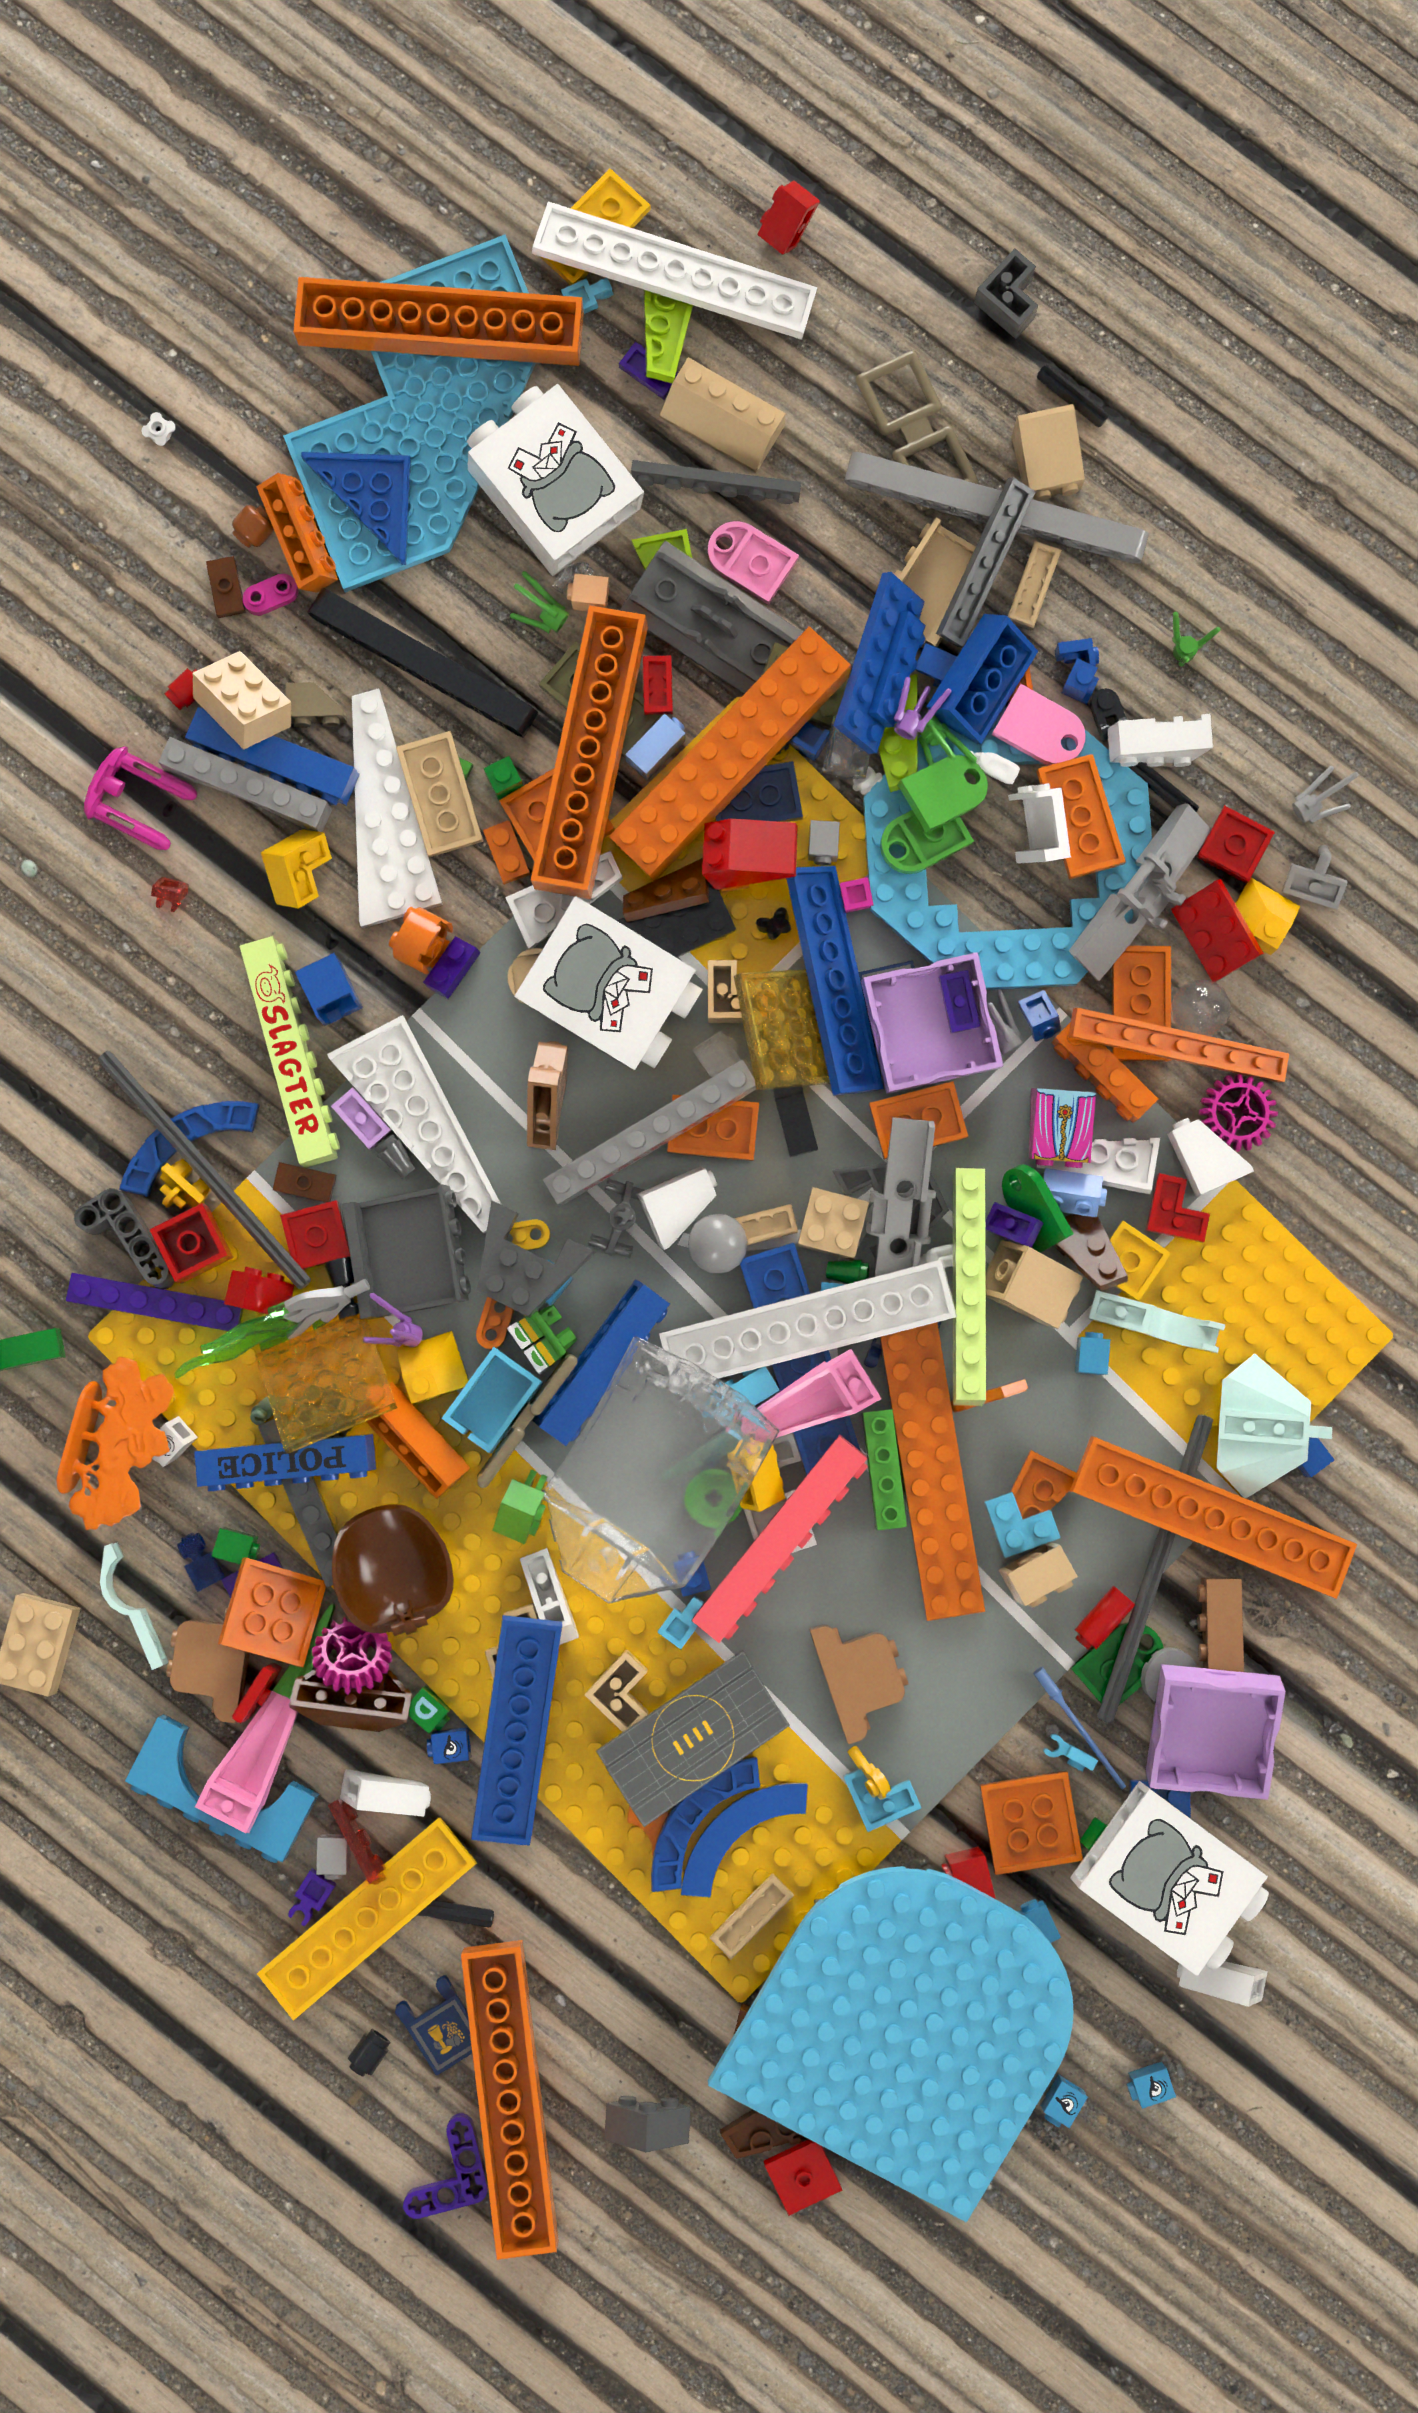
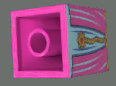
M1031 1088L1029 1158L1036 1159V1165L1053 1166L1055 1160L1065 1161V1167L1082 1168L1083 1163H1091L1096 1093Z

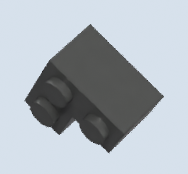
M1014 248L977 288L974 303L1017 339L1035 319L1038 304L1023 292L1032 282L1036 266Z
M620 2096L618 2101L606 2103L605 2140L645 2153L689 2144L690 2106L680 2104L676 2098H661L660 2103L637 2102L634 2096Z

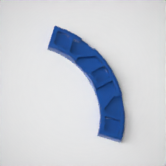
M222 1101L194 1107L176 1115L171 1120L190 1142L205 1135L222 1131H246L253 1133L260 1105L245 1101ZM158 1129L145 1140L146 1142L131 1159L123 1175L119 1190L146 1197L150 1196L152 1186L161 1168L177 1152Z
M756 1756L741 1759L672 1808L655 1844L651 1867L652 1892L682 1888V1865L688 1841L693 1831L696 1830L700 1822L713 1807L737 1793L760 1787Z
M784 1783L769 1786L743 1796L721 1811L707 1826L693 1848L683 1876L681 1895L711 1897L713 1880L722 1858L731 1845L750 1828L770 1818L789 1814H806L808 1784Z

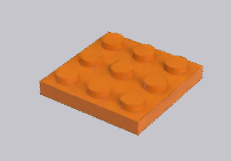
M554 768L499 800L534 862ZM609 818L604 838L615 830Z
M242 1558L218 1644L303 1668L326 1589L324 1580L250 1558Z
M1067 1771L980 1785L995 1875L1083 1860Z

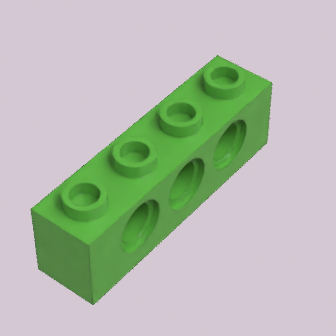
M893 1410L861 1413L876 1530L907 1527Z

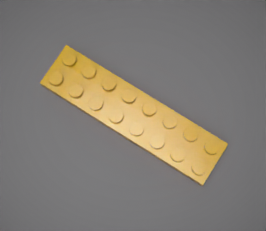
M439 1817L262 1968L257 1975L294 2021L475 1866L477 1862L442 1818Z

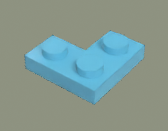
M1013 1492L984 1501L1004 1558L1061 1538L1051 1510L1022 1519Z
M861 1769L843 1775L867 1832L922 1808L909 1779L892 1786L891 1791L886 1794V1798L880 1800L877 1796L873 1798L865 1787L867 1778Z

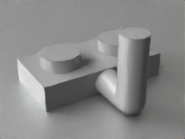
M1321 845L1318 848L1319 859L1315 870L1291 864L1282 893L1338 909L1347 886V880L1326 874L1332 856L1329 847Z

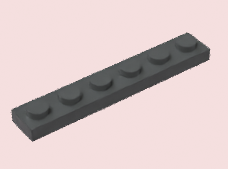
M632 460L631 476L642 486L660 484L672 490H679L683 487L691 488L694 492L702 494L714 491L720 492L721 495L726 497L744 495L756 501H763L767 498L775 499L781 504L799 503L801 482Z
M1014 477L1007 479L936 632L937 635L957 647H964L1035 494L1034 490Z
M287 1414L258 1426L265 1444L298 1441ZM310 1476L311 1482L293 1484L292 1478L282 1479L284 1489L326 1588L333 1585V1549L338 1534L313 1476Z

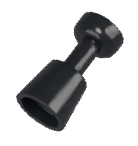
M344 1257L324 1263L333 1288L341 1285L346 1288L350 1284L355 1283L351 1257ZM353 1297L350 1298L351 1302L338 1313L339 1320L360 1315L358 1303L354 1302Z

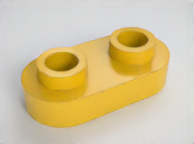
M532 1219L515 1222L509 1235L513 1237V1244L529 1251L540 1249L549 1242L550 1229L543 1221ZM535 1229L541 1231V1237L538 1240L531 1238V1232Z

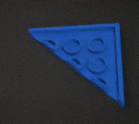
M301 452L304 462L402 565H406L411 476L410 455Z

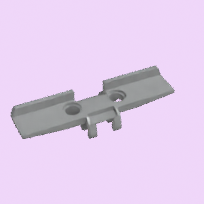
M1182 804L1174 809L1135 861V864L1140 867L1124 889H1120L1117 895L1111 894L1069 949L1071 955L1097 981H1100L1145 924L1163 930L1168 922L1158 916L1169 902L1181 905L1186 899L1183 894L1175 892L1177 888L1175 883L1187 869L1211 831L1210 827L1189 804ZM1132 909L1134 913L1133 918L1127 923L1124 916Z
M892 1118L883 1194L878 1193V1191H870L869 1198L874 1204L872 1222H867L866 1232L870 1235L878 1236L874 1277L919 1266L921 1245L930 1244L931 1237L928 1236L932 1199L936 1198V1191L928 1190L935 1133L934 1121ZM902 1181H910L913 1185V1188H910L906 1193H898L896 1189L897 1185ZM913 1199L920 1200L917 1234H909ZM896 1238L906 1241V1248L901 1253H894L890 1250V1244Z

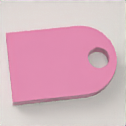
M739 521L728 522L718 527L711 535L708 543V558L713 569L719 575L767 605L770 604L799 559V555L753 526ZM721 537H727L732 541V546L723 550L716 545V542Z
M1022 684L1018 687L992 733V736L1048 766L1077 758L1083 749L1086 736L1081 720L1074 713ZM1064 738L1073 739L1076 743V749L1072 751L1065 750L1061 745V740Z

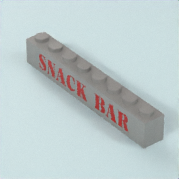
M742 1059L547 1176L543 1181L558 1205H564L760 1088L761 1085L748 1062Z

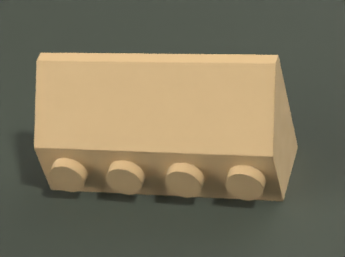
M688 357L672 383L660 413V418L756 473L785 427L786 413Z

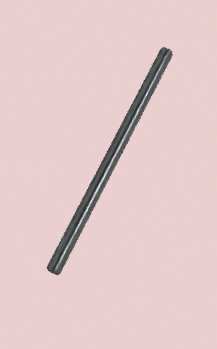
M110 1051L104 1052L98 1058V1062L292 1283L299 1289L305 1288L311 1282V1278L115 1055Z
M1202 1414L1197 1416L1179 1469L1180 1472L1194 1478L1213 1423L1211 1417ZM1162 1528L1159 1529L1135 1601L1136 1606L1132 1610L1097 1715L1099 1720L1106 1723H1113L1176 1535Z

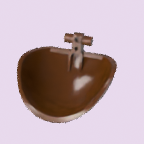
M388 1504L368 1509L346 1522L335 1540L332 1556V1580L335 1593L346 1616L361 1630L370 1633L393 1632L394 1636L403 1633L409 1635L418 1632L417 1628L428 1625L427 1619L443 1610L449 1602L453 1591L454 1577L446 1545L430 1522L414 1509L397 1504Z

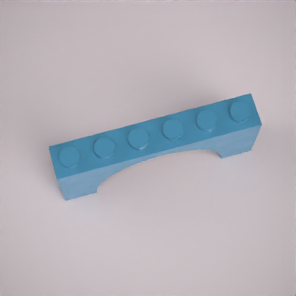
M165 1714L157 1717L125 1782L131 1784V1790L144 1796L148 1793L158 1798L156 1802L168 1809H172L173 1806L183 1811L182 1815L188 1820L197 1823L201 1820L209 1824V1830L221 1836L228 1834L236 1838L235 1843L245 1849L250 1850L253 1847L261 1851V1856L270 1862H283L288 1857L319 1794L292 1781L276 1802L260 1810L250 1833H244L195 1808L200 1796L188 1780L183 1761L184 1742L190 1727Z

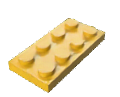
M609 168L570 209L634 228L651 210V205ZM540 257L570 285L583 280L590 273Z

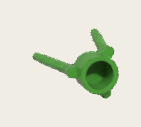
M523 571L522 576L549 603L545 604L519 584H515L514 588L543 609L539 616L543 622L515 613H511L510 617L538 627L548 634L551 630L558 632L566 622L569 613L526 571Z
M1174 612L1172 641L1175 643V646L1173 648V655L1179 661V666H1184L1185 663L1191 661L1197 651L1220 632V627L1214 628L1199 641H1196L1191 636L1181 637L1179 614Z
M933 715L918 738L928 766L934 764L929 744L931 746L940 744L951 760L956 759L952 749L945 741L946 737L972 762H976L977 758L948 729L945 723L941 724L938 718Z

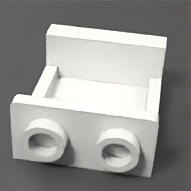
M1049 783L1018 787V793L1008 795L1009 801L1023 800L1030 847L1029 850L1015 852L1017 863L1048 862L1071 857L1062 788L1050 789Z

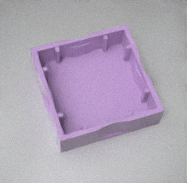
M978 952L940 960L920 968H904L872 975L861 980L886 1094L1003 1067L995 1026L992 1023L987 1008V991ZM968 970L980 1027L951 1033L938 977Z
M1161 1664L1146 1765L1149 1787L1185 1792L1211 1791L1226 1796L1268 1800L1274 1767V1743L1280 1729L1286 1692L1280 1676Z

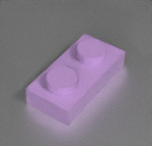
M353 1087L331 1106L369 1150L373 1149L392 1132Z

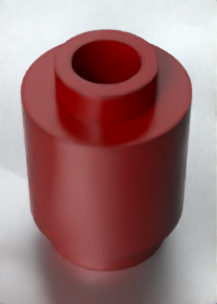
M187 668L167 686L169 689L164 693L179 710L184 707L188 708L195 701L193 698V672L197 671L196 669L191 672Z

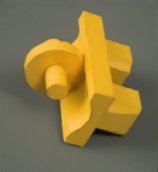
M180 1159L171 1166L166 1163L161 1168L163 1173L160 1179L165 1184L160 1188V1191L166 1195L162 1202L166 1208L173 1204L180 1209L186 1204L192 1208L201 1203L204 1204L205 1199L212 1190L201 1178L193 1185L186 1180L193 1169L184 1159Z

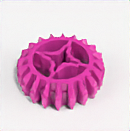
M1237 1074L1234 1081L1230 1075L1225 1076L1224 1084L1220 1080H1216L1214 1082L1215 1089L1209 1087L1205 1091L1210 1098L1203 1097L1200 1100V1103L1208 1108L1198 1110L1199 1115L1207 1116V1119L1201 1122L1204 1125H1209L1210 1130L1228 1146H1231V1143H1233V1150L1235 1152L1241 1150L1242 1144L1246 1151L1252 1149V1142L1256 1146L1262 1145L1261 1137L1267 1139L1271 1136L1266 1128L1273 1129L1276 1127V1123L1269 1120V1118L1278 1116L1277 1111H1270L1269 1107L1277 1104L1276 1100L1267 1101L1266 1099L1272 1093L1271 1090H1266L1262 1093L1260 1089L1264 1083L1260 1081L1253 1086L1254 1078L1252 1076L1247 1077L1245 1083H1243L1242 1074ZM1241 1091L1235 1103L1219 1102L1220 1097L1224 1093ZM1249 1095L1257 1103L1260 1116L1250 1108ZM1239 1107L1242 1109L1241 1112L1244 1113V1116L1236 1121L1232 1110ZM1216 1110L1226 1118L1227 1131L1220 1125ZM1242 1123L1249 1125L1254 1123L1257 1125L1256 1129L1249 1135H1235Z
M345 1616L342 1619V1624H338L333 1620L331 1629L323 1627L322 1636L316 1637V1646L312 1648V1664L316 1669L317 1677L323 1678V1683L326 1687L333 1684L335 1692L344 1687L347 1695L350 1693L351 1688H356V1691L360 1694L362 1686H366L371 1690L373 1681L381 1683L383 1679L382 1674H388L389 1664L392 1662V1654L390 1653L392 1646L390 1641H388L386 1633L363 1631L352 1622H348ZM370 1646L376 1652L372 1661H369L366 1655L368 1653L367 1649ZM333 1648L337 1651L338 1655L336 1657L337 1661L334 1664L328 1659Z

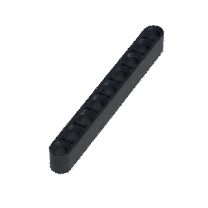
M325 588L320 590L307 612L317 622L519 737L524 738L538 715V711L521 699Z

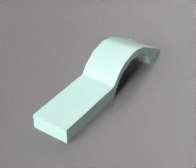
M1096 1290L1089 1315L1090 1320L1217 1354L1219 1347H1216L1215 1344L1219 1330L1224 1331L1225 1324L1187 1317L1166 1311L1154 1305Z
M118 1542L104 1546L100 1576L102 1595L111 1608L121 1614L129 1615L151 1669L154 1670L168 1664V1659L146 1608H134L126 1605L116 1595L113 1588V1573L117 1563L124 1556Z

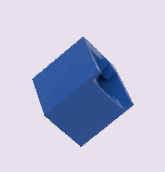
M335 953L295 971L317 1019L324 1026L363 1008L341 961Z

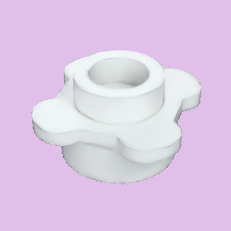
M155 412L151 414V420L146 426L142 427L141 431L144 437H150L158 446L166 444L172 432L175 431V424L172 421L163 419L160 413ZM161 427V430L156 431V428Z
M871 767L860 769L853 777L854 791H861L862 795H866L877 782L883 779V775L875 773Z

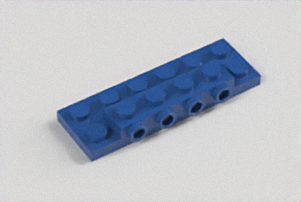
M892 572L882 573L833 725L868 754L877 753L884 729L886 727H894V724L897 723L894 717L898 711L905 678L910 677V674L917 668L916 654L918 648L925 642L923 632L926 625L919 620L925 601Z

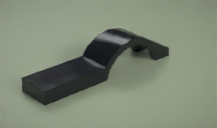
M786 1025L780 1026L779 1031L767 1034L759 1031L758 1037L768 1067L789 1156L794 1157L817 1151L818 1146Z

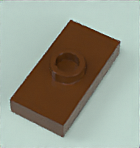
M234 556L206 561L216 616L223 618L246 613Z
M279 1162L272 1190L327 1203L331 1202L337 1175Z

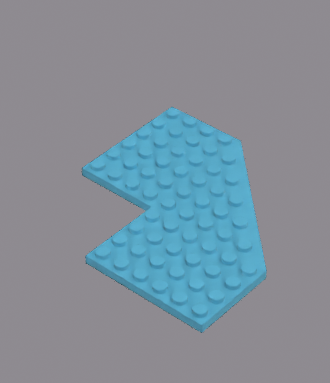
M506 235L379 282L529 293ZM371 351L388 396L283 435L319 529L324 536L330 557L335 563V570L344 592L351 591L451 551L480 487L468 471V451L472 448L468 445L467 440L477 428L487 421L493 420L500 428L511 419L514 413L511 407L522 395L536 363ZM301 452L410 455L411 476L406 565H402L304 462Z

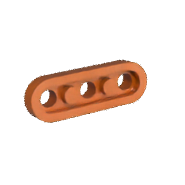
M487 1296L477 1327L476 1339L482 1347L492 1350L493 1347L499 1348L504 1343L514 1310L505 1306L503 1312H496L495 1305L498 1302ZM489 1330H495L497 1333V1337L492 1341L486 1337V1333Z

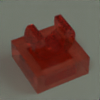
M166 877L158 879L152 885L151 896L157 897L156 907L161 908L164 905V900H168L172 904L171 912H175L180 906V901L188 894L189 884Z

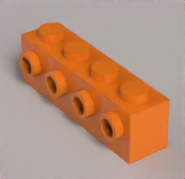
M276 473L256 486L298 589L318 593L322 588H326L339 580L335 572V563L325 548L324 536L315 524L314 512L307 504L303 495L304 488L301 482L295 477Z
M1070 1022L1051 1042L1055 1046V1052L1064 1060L1068 1059L1075 1066L1074 1070L1084 1080L1088 1079L1096 1087L1095 1091L1104 1100L1107 1101L1109 1099L1117 1107L1115 1109L1116 1112L1124 1120H1130L1132 1123H1135L1158 1098L1105 1045L1069 1038Z
M393 1382L371 1397L358 1412L436 1499L456 1484L470 1469L463 1457L456 1453L445 1441L443 1435L435 1430L426 1420L425 1416L411 1404L405 1394Z

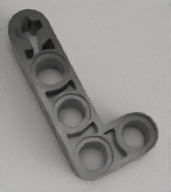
M115 1188L104 1190L76 1210L74 1214L75 1224L88 1234L99 1235L107 1229L113 1228L148 1283L158 1289H168L175 1283L149 1228L132 1201L121 1191ZM116 1198H120V1205L116 1209L111 1210V1202ZM92 1214H96L95 1222L87 1226V1218ZM131 1221H135L134 1230L130 1233H125L126 1225ZM149 1244V1253L144 1257H140L141 1248ZM154 1264L162 1270V1277L160 1279H157L159 1276L158 1272L152 1267Z

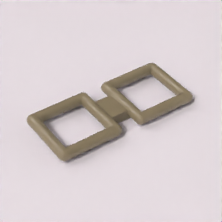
M915 351L906 352L856 377V383L880 433L883 436H887L899 430L906 445L894 450L892 453V458L895 462L909 465L906 457L946 439L965 478L964 481L978 484V479L954 429L951 426H946L934 432L927 419L928 416L939 412L942 404ZM910 364L928 404L888 422L869 382ZM916 505L919 511H925L929 509L927 507Z
M568 1353L563 1357L533 1400L526 1404L512 1423L511 1430L478 1473L477 1483L479 1487L486 1488L523 1439L525 1435L524 1429L535 1415L542 1413L575 1368L578 1360L573 1354Z

